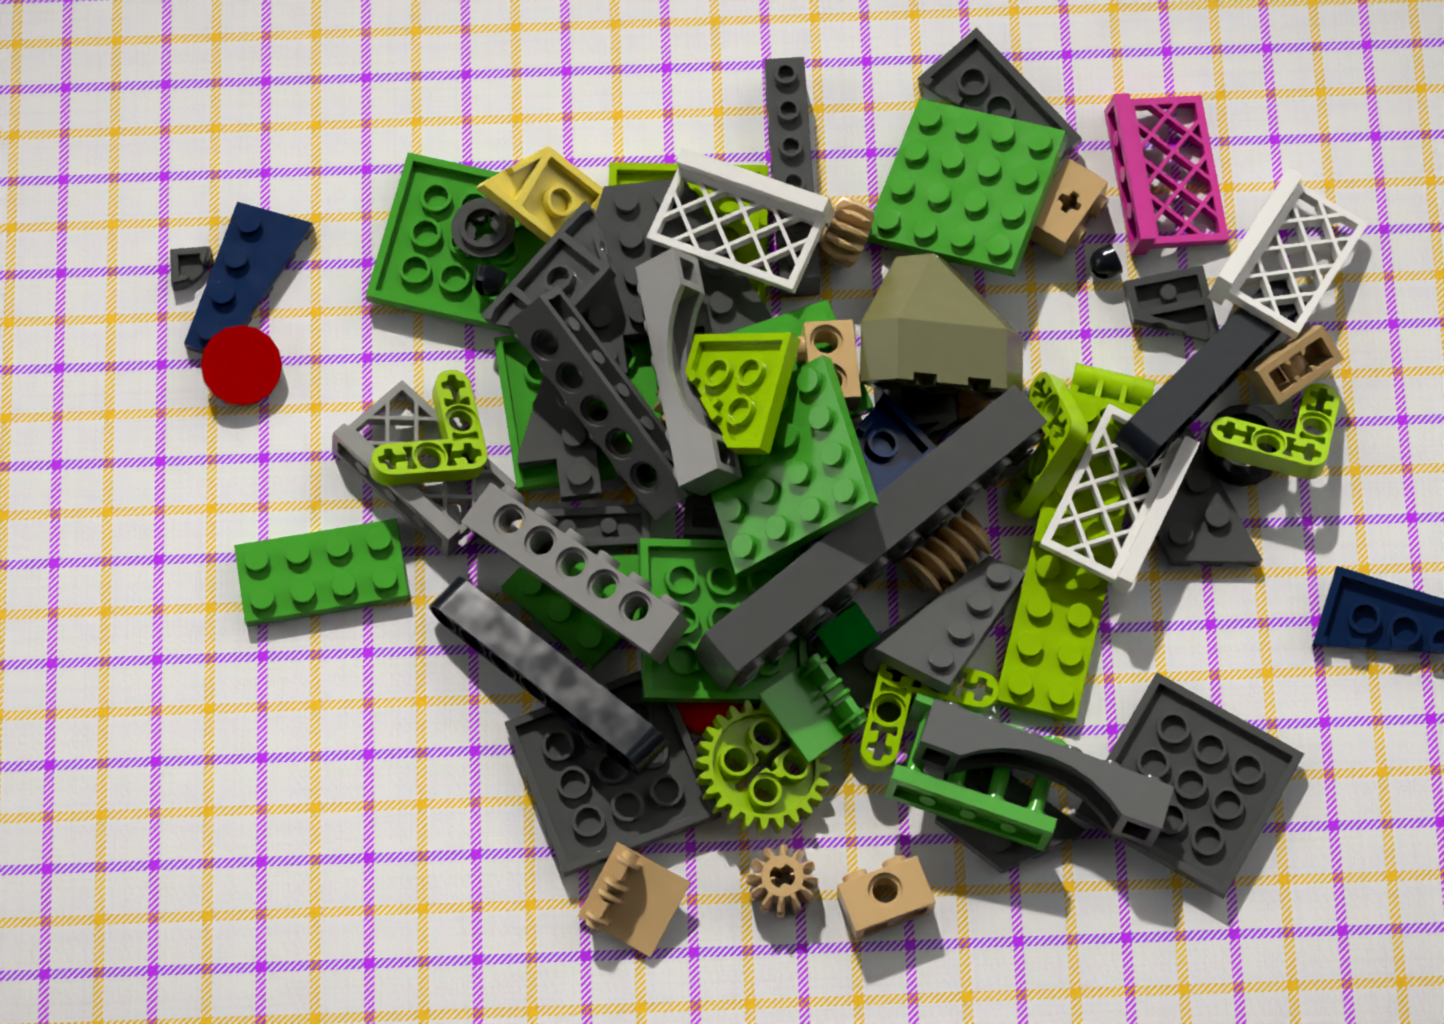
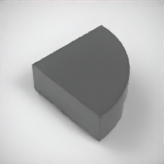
M210 246L170 249L171 286L173 291L186 289L204 276L211 262L212 251Z

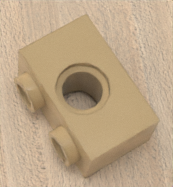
M898 855L882 863L883 868L868 874L866 869H861L849 873L842 878L843 883L838 884L837 896L855 941L934 912L936 901L918 856L907 859L905 855ZM880 886H888L895 891L896 898L891 902L883 903L874 897L873 891Z

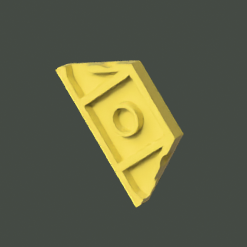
M549 145L485 180L476 188L545 243L551 239L584 201L589 203L596 212L603 191L601 186Z

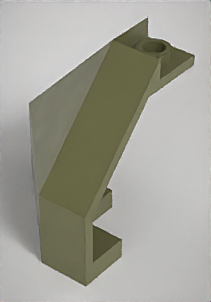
M934 253L898 256L891 265L861 321L860 382L876 390L916 387L929 395L969 392L983 400H996L1013 385H1016L1023 393V337L948 261Z

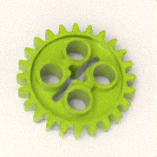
M749 700L745 701L741 708V713L733 705L730 706L726 712L727 719L718 714L712 722L715 728L707 726L702 734L706 741H700L696 751L703 756L697 758L694 763V768L705 771L698 776L696 784L709 786L702 799L710 800L715 798L717 801L712 812L716 814L724 809L729 812L726 818V824L728 825L736 818L741 819V830L743 832L748 829L751 823H755L759 835H763L768 824H771L774 832L779 834L784 827V821L793 829L799 823V816L807 820L813 812L811 806L818 807L823 800L818 792H825L829 786V782L820 778L827 776L831 770V766L820 763L828 755V749L807 763L762 701L757 710H754ZM762 732L766 734L771 740V745L758 743L753 733ZM787 743L789 745L787 750L774 759L769 769H763L742 791L736 789V785L745 780L752 773L756 765H762L781 744ZM732 758L737 760L742 766V771H731L725 765L724 759ZM783 762L794 763L799 768L800 775L794 776L787 773L783 768ZM761 788L766 790L771 796V802H762L757 799L753 789Z

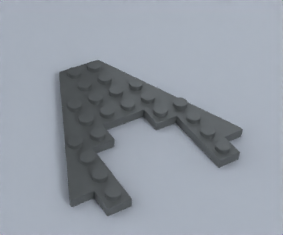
M673 179L604 186L596 210V215L617 275L581 316L627 377L628 369L624 341L649 338L644 328L645 316L642 300L637 292L638 280L635 267L669 250L648 242L646 237ZM685 181L678 195L682 205L697 199ZM676 202L674 203L672 210L678 208ZM703 207L686 213L692 230L711 222ZM680 216L666 222L661 235L674 238L688 232L682 217ZM717 229L696 238L699 248L706 251L724 245ZM691 240L685 242L686 244L694 246ZM728 253L721 255L730 259ZM698 260L705 295L698 311L694 333L727 334L772 318L746 276ZM577 368L578 373L583 377L582 372ZM543 376L517 457L518 468L557 464L561 503L602 498L596 444L590 438L589 431L577 415L568 409L564 398L553 383Z

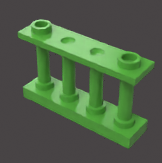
M917 693L907 716L908 720L920 723L907 766L895 765L887 782L883 797L1044 851L1054 833L1057 818L1044 813L1052 781L1036 775L1028 806L1024 808L1007 802L1004 799L1012 769L995 767L987 794L968 789L963 785L967 770L949 774L947 780L927 775L923 771L925 764L912 760L934 699L943 702L945 700L937 696H925ZM1003 722V724L1008 725V726H1011V727H1014V728H1016V729H1019V730H1022V731H1028V730H1025V729H1022V728H1019V727H1016V726H1013V725H1010V724H1007V723H1004V722ZM1042 736L1044 739L1057 744L1069 745L1058 737Z

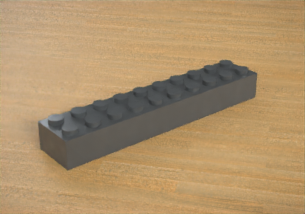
M1013 385L878 493L876 496L879 505L833 529L703 634L693 656L724 692H727L735 684L739 689H742L759 674L758 670L765 664L766 659L771 664L776 662L790 649L789 645L797 638V634L802 639L807 637L821 624L820 620L828 613V609L834 614L843 608L852 599L851 595L859 588V584L864 589L870 586L883 574L881 570L890 563V559L894 564L898 563L913 550L912 545L921 538V535L925 540L932 536L943 526L944 523L942 521L951 512L955 515L959 514L974 500L973 496L981 488L987 491L1004 476L1003 472L1011 464L1016 467L1027 459L1034 451L1032 448L1043 439L1039 433L1047 423V420L1018 387Z

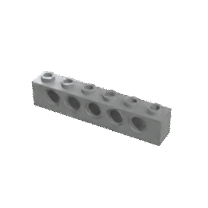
M490 482L461 522L474 535L661 665L691 625L681 615L684 607L665 593L660 599L649 592L652 585L632 571L628 577L617 570L620 563L600 549L598 554L595 555L586 548L589 542L573 529L569 528L564 533L556 528L555 524L558 520L538 506L534 512L523 505L527 499L512 487L507 485L504 490H501ZM522 519L520 528L513 533H508L510 525L514 521ZM548 541H553L551 550L546 554L539 555L541 546ZM585 562L583 571L579 575L571 577L572 568L578 563ZM611 584H616L614 594L602 599L603 590ZM648 606L646 616L641 620L633 621L636 610L640 607Z

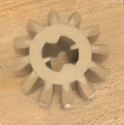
M842 197L833 206L835 215L830 226L824 227L819 238L818 252L819 256L827 259L829 263L850 268L859 259L874 221V212L872 208L865 206L863 202Z
M785 844L780 845L779 856H775L770 848H765L763 855L766 862L754 858L751 861V867L757 873H751L746 876V883L755 887L750 892V899L758 901L765 898L761 905V911L767 913L773 905H776L779 918L785 916V906L789 905L796 915L801 913L802 908L799 900L811 904L814 900V895L808 889L818 887L819 879L809 875L815 870L814 862L807 861L801 863L804 856V851L801 849L796 850L792 857L788 856V847ZM785 874L790 876V885L784 883L780 888L775 886V877L781 879Z

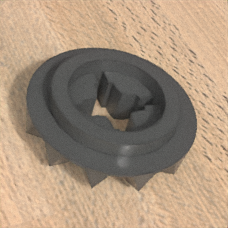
M478 198L465 203L455 213L451 224L452 237L456 247L458 246L467 257H479L483 261L487 257L494 255L500 257L508 246H512L516 231L514 218L489 198ZM491 219L490 227L493 234H484L482 238L476 241L477 229L473 225L483 227Z

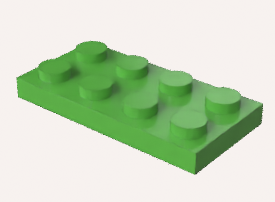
M397 518L234 545L244 620L247 627L410 600Z

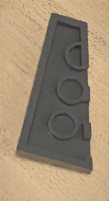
M977 27L917 78L920 85L953 106L1066 130L1069 140L1061 160L1082 143L1081 136Z
M988 555L875 648L873 658L948 695L1023 584L1025 573Z

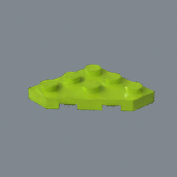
M791 332L695 334L685 373L689 381L698 389L701 395L700 400L711 420L717 423L723 434L721 437L725 445L736 454H770L801 340Z

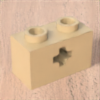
M1067 157L1053 178L1030 239L1060 258L1064 257L1070 247L1076 250L1087 234L1088 229L1085 228L1087 222L1091 217L1098 219L1108 204L1109 198L1105 197L1108 181Z
M1306 325L1302 328L1296 339L1292 337L1287 338L1250 364L1243 372L1263 404L1280 405L1343 361L1344 358L1323 325Z

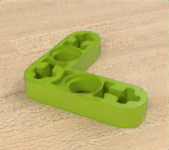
M446 370L440 373L435 381L432 398L442 439L379 445L375 448L369 463V473L376 482L392 486L470 480L481 475L488 454L472 385L464 373L458 370ZM446 386H451L453 391L458 392L455 400L456 404L451 405L453 401L450 389H445ZM455 417L465 419L469 423L470 429L458 431L450 425L449 420ZM462 454H468L470 460H475L474 463H468L466 458L461 457ZM421 455H431L437 459L439 466L433 469L425 468L418 462L417 458ZM406 457L409 458V469L407 468L408 461H405ZM382 460H389L390 465L395 466V468L388 469L387 464L382 463Z
M1047 372L1040 373L1034 379L1028 392V400L1047 420L1043 427L1045 436L1010 487L1006 497L1007 510L1026 519H1030L1038 512L1042 502L1047 499L1082 447L1088 433L1087 422L1065 381Z
M1315 383L1307 386L1299 406L1293 434L1231 417L1218 418L1213 421L1210 427L1207 445L1214 454L1224 458L1301 479H1315L1321 475L1328 457L1340 396L1334 388L1326 384ZM1316 402L1323 403L1322 413L1314 411ZM1312 426L1322 431L1323 435H1312L1306 432L1304 427ZM1245 440L1250 441L1249 445L1244 444ZM1262 443L1269 444L1277 451L1268 453L1262 451L1257 445ZM1286 451L1290 452L1289 456L1285 455Z
M881 663L861 742V761L867 769L874 772H884L895 764L911 699L915 698L917 693L925 696H937L945 701L957 703L963 709L975 713H984L991 710L997 702L999 695L997 680L986 672L965 668L959 677L964 678L963 687L976 689L977 684L980 683L986 685L985 692L991 694V696L984 695L982 701L974 700V693L964 689L961 691V698L954 696L958 680L948 695L932 691L921 682L920 688L913 687L915 679L909 676H902L900 682H895L892 680V673L887 671V669L894 670V668ZM884 702L895 703L899 707L901 715L896 721L885 722L877 715L878 706ZM874 727L877 730L871 731V728ZM880 730L887 733L885 751L891 754H885L881 760L873 759V752L867 749L876 747ZM896 732L897 735H896V736H893V735L890 734V733Z

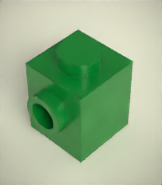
M853 600L821 622L814 630L818 637L812 643L823 658L826 657L828 660L833 658L840 666L879 639L880 636L859 605Z

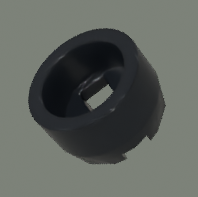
M1107 244L1093 252L1090 258V267L1096 277L1108 279L1123 273L1120 259L1111 244Z
M478 264L473 277V285L480 295L494 297L505 286L508 274L500 269Z

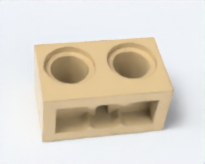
M853 319L804 322L801 334L798 336L801 340L795 360L802 361V366L821 355L831 358L848 411H857L861 399V388ZM818 342L828 343L834 351L822 353L816 349L814 344Z

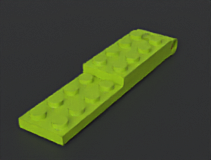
M1076 363L1070 392L1087 422L1088 433L1082 447L1047 499L1042 502L998 684L999 695L996 705L1071 723L1076 722L1109 581L1038 546L1107 405L1111 404L1134 415L1152 397L1156 381ZM1110 418L1107 424L1106 431L1111 444H1115L1113 443L1114 439L1124 424ZM1101 439L1096 449L1104 447ZM1122 449L1114 451L1122 471L1136 467L1137 461ZM1107 454L1090 459L1089 466L1094 479L1114 473ZM1083 474L1079 484L1087 482L1085 474ZM1134 475L1125 477L1129 491ZM1117 480L1097 486L1105 506L1124 500ZM1090 488L1073 494L1072 501L1077 514L1097 509ZM1126 507L1108 512L1115 533L1121 531ZM1066 509L1062 519L1070 517L1068 509ZM1100 515L1080 521L1087 541L1107 535ZM1073 523L1057 528L1051 539L1065 547L1080 544ZM1110 542L1090 548L1096 562L1110 569L1112 568L1115 553ZM1083 550L1077 552V553H1079V554L1085 556Z

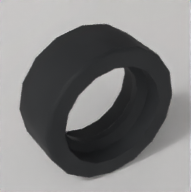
M1247 404L1229 406L1217 413L1208 426L1203 445V452L1216 476L1227 484L1241 487L1256 485L1268 478L1273 472L1272 470L1257 466L1244 467L1235 465L1224 457L1214 454L1207 445V437L1213 421L1221 417H1231L1281 431V427L1274 417L1260 407ZM1267 444L1266 452L1273 453L1277 451L1273 446Z

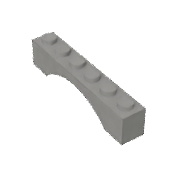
M671 248L635 267L638 280L637 292L642 300L644 310V328L649 336L652 351L651 364L656 372L659 387L658 399L663 408L667 427L665 435L671 448L674 463L673 475L678 483V487L705 496L742 478L738 454L728 449L721 437L723 434L720 428L707 414L700 401L696 386L689 381L685 373L692 347L696 319L705 292L698 259L676 248Z

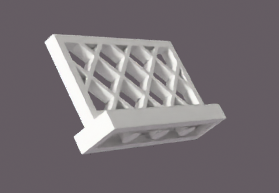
M682 147L676 160L678 169L646 237L648 242L667 249L676 248L698 260L795 294L824 227L830 226L835 215L830 199ZM685 181L700 186L704 195L685 205L681 204L678 197ZM706 189H709V190H712V191H715V192H712V193L708 194ZM726 196L735 198L740 209L718 218L712 202ZM742 201L750 203L751 205L744 207ZM676 202L678 208L672 210L674 203ZM708 205L714 221L692 230L686 213ZM761 209L772 211L777 222L754 231L748 215ZM779 214L787 216V218L781 220ZM680 216L682 217L688 232L674 238L661 235L666 222ZM744 217L750 234L728 243L722 226ZM800 221L813 225L807 238L791 244L785 230L786 227ZM718 229L724 245L710 251L700 249L696 238ZM781 230L787 246L765 255L758 239ZM691 240L694 246L686 244L685 242ZM755 242L761 258L747 264L737 262L732 251ZM801 250V253L797 258L795 252ZM728 253L730 259L721 255ZM791 254L795 266L789 280L774 275L769 263ZM765 266L767 272L760 270L758 268Z
M1289 167L1218 275L1208 298L1219 305H1222L1224 300L1227 299L1286 335L1296 339L1369 223L1301 184L1300 181L1303 174ZM1301 199L1313 206L1317 216L1301 218L1296 206L1298 200ZM1342 223L1354 230V232L1348 237L1335 238L1331 224ZM1321 225L1326 239L1309 241L1304 227ZM1295 228L1300 243L1283 245L1278 231ZM1330 249L1334 263L1318 265L1313 251ZM1303 252L1308 267L1292 269L1287 254ZM1277 255L1282 270L1265 272L1261 257ZM1312 276L1317 290L1300 293L1295 278ZM1286 279L1291 294L1273 296L1269 282ZM1259 283L1264 298L1253 299L1241 292L1240 289L1243 285ZM1294 304L1299 316L1297 322L1293 323L1280 315L1277 306Z
M1108 404L1038 547L1111 582V588L1126 595L1144 562L1200 442L1185 435L1183 440L1177 438L1164 458L1156 460L1147 469L1140 465L1122 471L1114 452L1121 448L1116 444H1111L1106 427L1110 418L1125 425L1133 415ZM1101 439L1104 447L1096 449ZM1107 454L1114 473L1094 479L1089 466L1090 459ZM1160 467L1154 478L1151 469ZM1144 472L1150 486L1148 493L1131 497L1125 477ZM1083 474H1085L1087 482L1079 484ZM1117 480L1124 500L1105 506L1097 486ZM1090 488L1097 509L1077 514L1072 496L1076 492ZM1143 502L1137 512L1135 504ZM1127 507L1133 524L1131 528L1115 533L1108 512ZM1066 509H1068L1070 517L1062 519ZM1100 515L1107 535L1087 541L1080 521ZM1073 523L1080 544L1065 547L1051 539L1057 528ZM1126 537L1122 547H1120L1117 539ZM1107 542L1111 543L1116 556L1111 569L1095 561L1090 549L1091 547ZM1083 550L1085 556H1083V555H1081V554H1079V553H1077V552Z

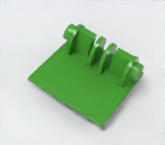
M820 653L811 656L804 664L758 695L807 763L867 721L864 708H859L848 693L851 690L849 688L845 689L841 683L843 681L842 678H837L826 663L828 659L826 657L823 658Z

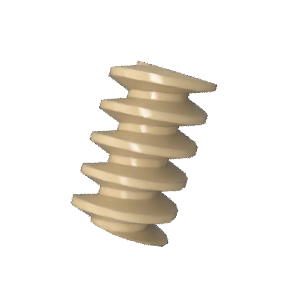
M963 509L961 517L954 516L949 520V528L944 526L939 528L936 532L937 538L928 537L924 541V548L916 547L912 550V559L904 557L900 560V564L909 580L919 590L925 592L930 589L937 595L943 593L939 584L940 579L950 585L955 583L951 572L952 569L965 575L968 571L963 560L968 559L977 565L980 562L976 553L978 548L988 555L993 551L988 542L989 537L982 525L970 512Z

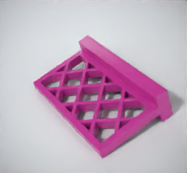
M1129 93L1114 94L1104 110L1130 256L1146 255L1149 249L1226 244L1229 236L1202 96L1130 99ZM1192 108L1194 123L1189 129L1171 116L1175 109ZM1148 110L1160 121L1150 131L1137 121L1136 111ZM1164 123L1182 136L1174 148L1155 135ZM1186 140L1200 150L1201 159L1196 165L1178 152ZM1148 142L1167 155L1158 167L1144 157L1143 148ZM1170 159L1189 172L1181 184L1162 171ZM1193 176L1207 186L1208 195L1203 201L1184 188ZM1155 178L1173 191V194L1165 204L1151 194L1149 185ZM1177 195L1196 208L1188 220H1185L1168 207ZM1201 212L1214 222L1216 233L1204 234L1191 223ZM1162 214L1181 228L1176 235L1159 236L1156 221Z

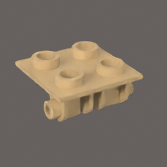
M617 842L577 917L585 920L587 926L597 931L602 930L652 957L691 882Z

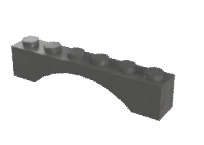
M934 699L926 716L912 760L949 774L969 769L998 767L1018 769L1040 775L1062 785L1081 798L1101 818L1111 833L1148 847H1152L1163 828L1175 787L1164 783L1156 776L1136 773L1123 768L1122 765L1115 761L1098 759L1083 753L1077 747L1057 744L1044 739L1036 732L1022 731L1003 724L1001 720L995 717L981 716L964 710L957 703L943 702Z

